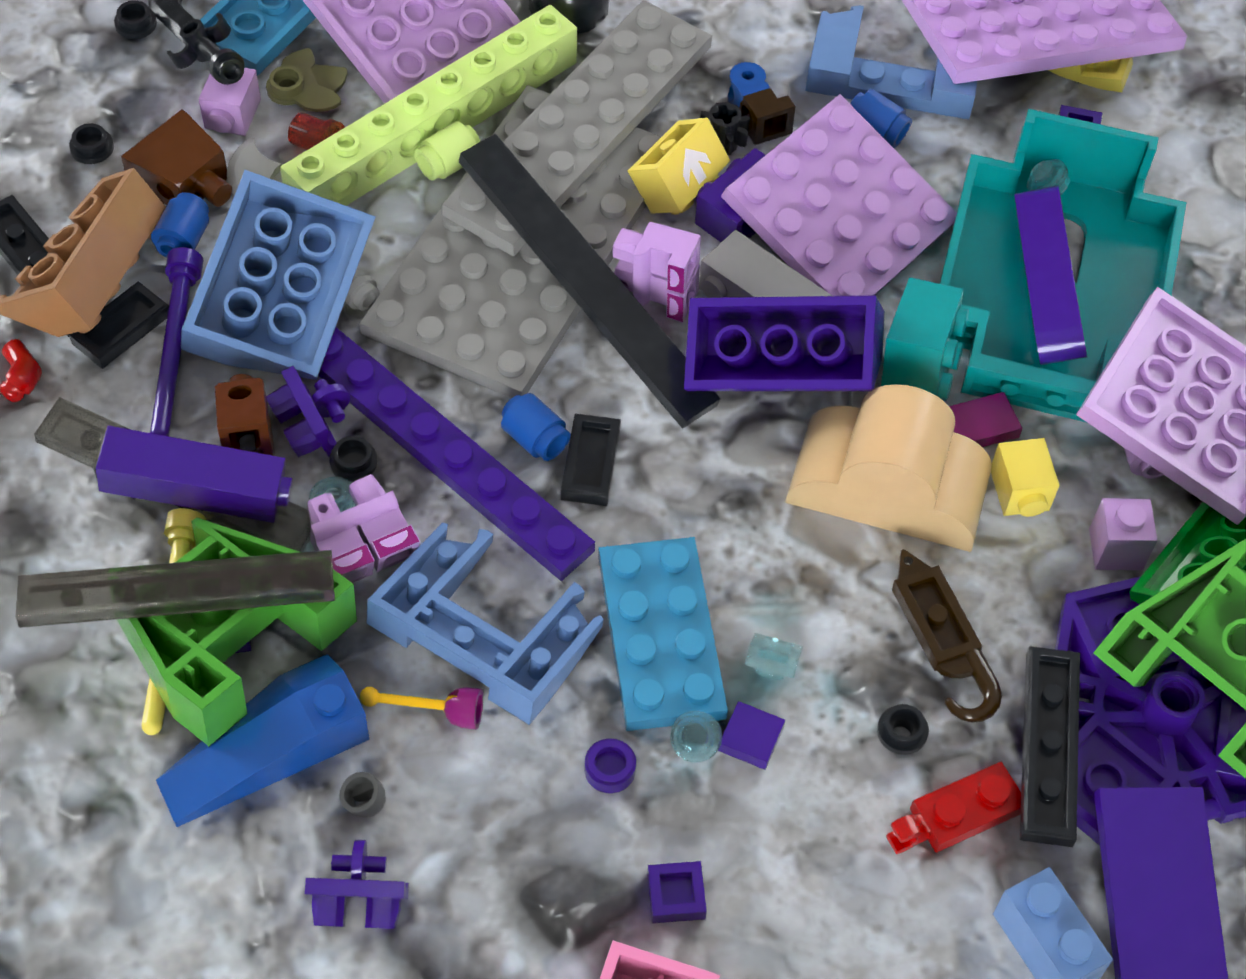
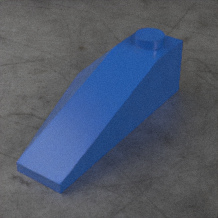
M328 654L278 676L246 703L247 715L213 744L208 746L201 741L156 779L176 827L370 740L365 711L344 670Z

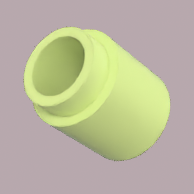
M455 121L423 140L420 148L414 152L415 160L422 173L429 180L445 179L463 168L459 163L460 153L478 144L480 139L470 125H464L459 121Z

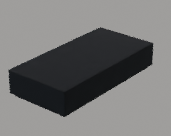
M138 281L100 312L101 320L93 329L86 333L76 332L69 334L71 343L103 369L166 320L169 305Z
M575 413L560 500L608 506L621 419Z

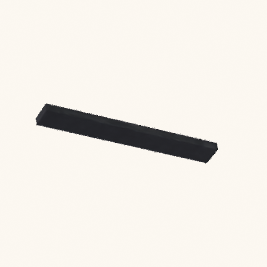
M497 134L460 153L459 163L682 429L717 407L721 398L715 391H686L684 389L686 357Z

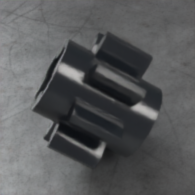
M722 102L716 103L709 112L701 111L700 118L709 119L727 155H732L737 146H747L750 117H741V111L737 105Z

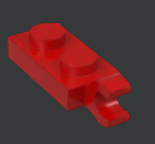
M1002 761L913 800L910 806L912 814L892 822L890 826L893 831L888 833L886 838L896 854L905 852L926 840L929 841L935 853L1019 816L1021 811V791Z

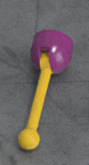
M370 686L362 689L359 695L360 702L367 707L375 706L377 703L443 710L451 724L465 729L477 730L483 712V690L479 688H457L445 700L379 693L376 688Z

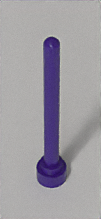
M186 247L170 250L167 254L165 273L169 277L172 289L150 433L169 436L181 356V332L186 320L190 287L194 286L196 281L201 278L204 262L203 256L199 252Z

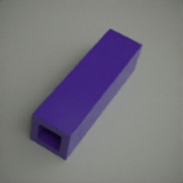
M107 426L96 465L99 492L275 523L278 507L288 506L293 478L285 477V458L114 426Z

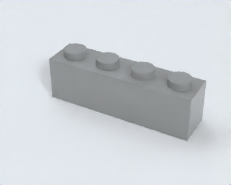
M737 230L733 231L701 260L699 289L703 291L707 298L832 296Z

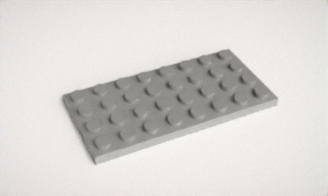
M527 85L493 135L497 134L504 141L550 93ZM638 127L619 144L559 208L607 265L613 259V244L622 228L631 230L646 207L644 198L640 195L628 170L661 136ZM467 172L452 193L470 176ZM441 207L359 325L360 333L363 336L513 398L516 395L522 396L529 392L581 310V307L527 243L513 257L442 216Z

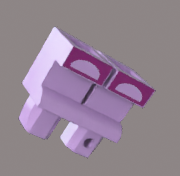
M650 221L643 234L622 228L613 244V258L620 259L614 273L626 288L633 292V296L642 306L648 304L649 301L665 305L666 317L683 323L689 311L690 298H695L699 290L701 235Z
M373 474L358 479L349 485V492L356 505L355 507L340 512L331 493L322 494L307 502V511L311 523L310 541L317 557L352 583L372 575L374 567L379 572L405 561L420 544V540L412 525L407 524L401 513L393 490L385 493Z

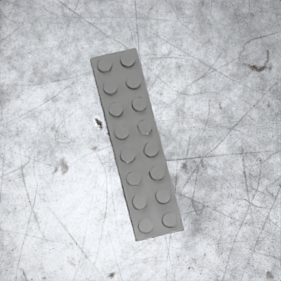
M643 0L503 143L560 208L711 48L712 35ZM471 176L442 203V216L513 257L526 244L524 239Z

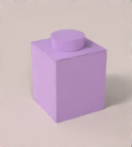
M244 68L242 78L233 84H221L209 74L199 97L205 129L246 136L261 100L255 69Z
M1102 498L1089 528L1095 570L1144 569L1157 543L1151 499Z

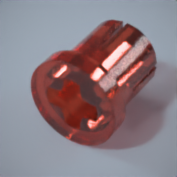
M300 112L292 119L290 124L306 130L307 133L289 126L288 140L291 144L308 150L342 130L345 126L334 119L325 121Z

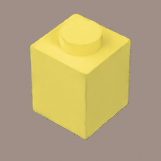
M1045 438L998 443L992 460L991 475L1003 515L1021 514L1025 517L1039 515L1044 511H1050L1060 485Z

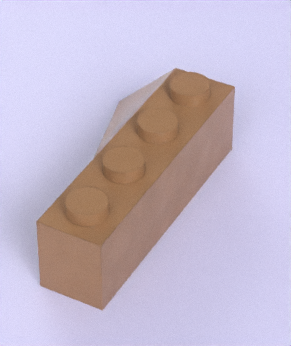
M135 168L103 177L68 217L73 224L53 234L43 247L48 252L47 256L38 261L33 267L31 265L25 266L15 278L21 285L15 293L8 297L0 295V315L56 337L76 332L86 333L101 320L100 312L107 301L120 290L121 284L119 282L126 271L138 261L140 257L138 252L145 241L151 237V233L166 207Z

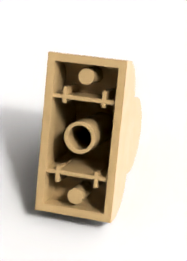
M884 385L869 391L862 399L860 408L830 406L812 415L785 503L971 552L992 469V462L988 453L978 443L966 436L954 433L955 416L942 399L926 390L913 386Z

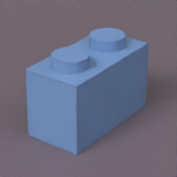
M1050 867L1005 890L993 912L997 922L1035 979H1100L1113 961L1111 955Z

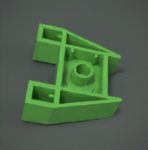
M196 517L191 521L196 547L135 594L131 593L116 580L111 582L109 587L117 621L170 714L176 721L206 745L210 746L247 715L242 678L223 664V662L277 618L322 651L357 622L354 584L319 558Z
M1246 539L1127 612L1093 654L1133 687L1145 686L1172 652H1174L1246 710V571L1242 569L1246 565ZM1246 723L1218 755L1245 779Z

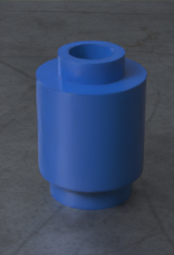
M873 89L868 90L865 94L859 92L850 103L893 148H896L901 143L911 127L912 118L906 115V110Z
M184 192L178 194L176 198L169 200L151 233V240L162 256L167 258L168 252L178 247L196 249L209 224V207L203 199L194 194Z
M533 393L514 396L505 404L502 410L501 428L535 458L541 457L544 461L554 459L565 449L570 440L571 434L566 430L565 421Z

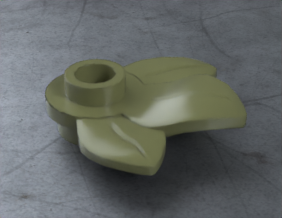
M310 48L298 50L287 55L282 60L281 66L271 72L266 83L267 95L273 102L280 105L296 104L304 110L312 112L329 111L341 105V99L337 92L343 87L348 71L345 67L315 64V58Z

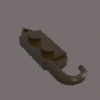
M902 549L899 556L898 576L894 580L892 592L932 668L948 678L962 679L972 676L983 696L982 704L976 708H964L958 705L951 697L945 699L946 707L951 714L960 720L971 723L983 722L993 717L1000 708L1002 692L996 676L981 651L983 647L939 565L930 567L905 549Z

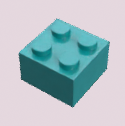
M909 277L886 338L881 386L896 384L913 386L926 390L947 402L953 381V374L948 372L949 369L958 370L964 345L959 343L956 338L957 336L963 337L969 314L968 309L961 308L964 289Z

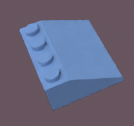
M244 170L182 327L181 350L224 365L282 374V371L294 365L301 378L317 380L376 216Z

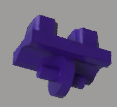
M293 365L281 372L287 384L266 396L267 402L280 424L303 413L305 419L283 430L298 458L320 447L324 449L329 457L337 442L324 418L330 417L334 423L343 421L345 419L343 410L350 402V394L342 384H328L327 380L321 379L314 384L316 392L311 395Z
M355 840L352 855L333 854L331 861L332 871L351 872V879L306 878L305 894L312 895L314 926L345 927L347 897L367 898L365 928L396 929L401 910V899H408L409 883L403 881L365 880L366 872L386 873L387 857L367 856V841Z

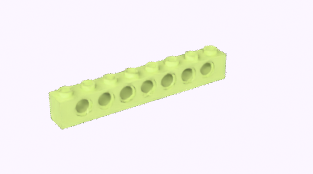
M552 5L546 6L280 166L282 183L345 206L349 205L415 164V150L420 148L421 142L455 121H459L464 125H470L473 128L515 102L527 85L537 88L577 63V27Z

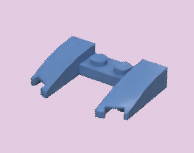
M852 6L850 11L829 14L827 11L821 12L805 91L830 96L841 94L844 98L853 99L859 92L865 94L868 90L873 89L905 109L969 120L975 99L977 81L954 84L938 57L935 71L854 57L864 6Z
M441 523L367 599L366 623L405 648L412 641H415L489 687L488 700L530 725L577 665L601 630L604 619L599 615L594 617L589 624L576 607V604L584 599L585 592L579 584L574 582L519 643L449 600L492 544L494 534L488 530L479 529L477 539L472 544L446 540L448 524Z

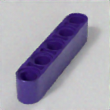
M1059 185L1014 194L1040 365L1086 358L1087 352Z

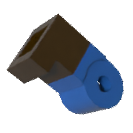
M751 62L735 65L730 70L729 79L731 85L727 100L728 103L738 106L741 111V117H750L748 136L753 144L758 145L792 134L796 106L788 95L780 98L776 97L766 82L765 70L760 65Z

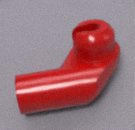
M14 339L7 342L2 348V355L11 367L6 373V380L0 384V392L9 401L19 402L24 398L25 394H30L34 390L42 376V370L23 342L19 339Z

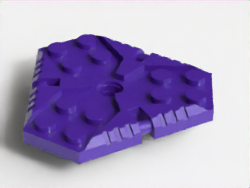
M1141 576L1067 593L1062 602L1057 632L1056 650L1080 653L1079 698L1088 699L1089 703L1079 700L1077 827L1099 846L1094 791L1098 788L1203 787L1207 821L1214 819L1222 824L1233 821L1236 818L1246 817V779L1218 756L1246 723V710L1174 652H1172L1147 684L1139 687H1133L1093 654L1121 618L1139 605L1130 599V590ZM1165 705H1168V706L1172 707V708L1175 709L1176 711L1169 709V708H1168L1167 706H1165Z

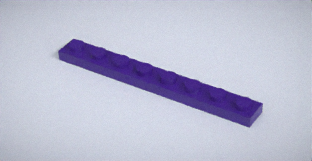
M337 327L335 328L318 377L327 380L328 384L337 383L345 386L350 394V404L560 581H563L595 552V541L342 331Z

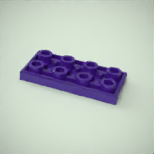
M1203 787L1098 788L1094 791L1115 979H1228Z

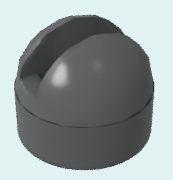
M357 772L350 775L343 782L339 793L342 806L357 817L367 818L375 816L382 810L386 802L385 789L382 783L367 772ZM370 799L369 801L356 806L355 802H361Z

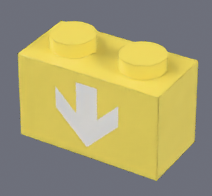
M708 118L679 120L628 170V173L640 195L644 198V202L651 214L671 213L672 215H677L685 212L694 204L693 199L705 183L709 181L714 182L719 178L718 173L730 162V159Z

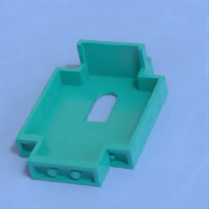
M1028 109L1012 163L971 154L939 283L964 289L961 308L969 310L963 337L957 336L956 338L959 343L964 344L963 349L970 350L960 393L982 398L1004 392L1011 405L1086 422L1078 417L1076 413L1149 296L1157 287L1172 296L1187 202L1143 192L1146 177L1157 151L1159 137ZM1059 185L1064 219L1078 224L1083 230L1085 238L1075 287L1087 357L1040 365L1014 194Z

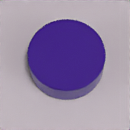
M612 738L594 743L588 749L585 756L584 772L587 781L593 788L603 793H617L626 789L634 780L636 773V756L632 748L625 742Z

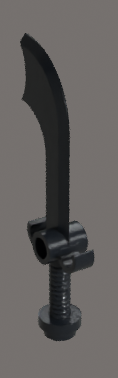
M148 0L149 8L155 13V16L185 44L183 50L178 53H172L171 50L167 51L168 56L177 68L189 67L197 59L199 62L209 61L210 74L221 84H233L242 78L245 67L243 58L233 49H220L216 44L226 39L231 32V27L221 13L216 14L219 21L214 26L206 28L201 20L193 18L182 7V0Z

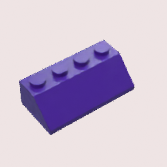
M876 295L690 298L684 389L686 391H873L883 357L885 311Z

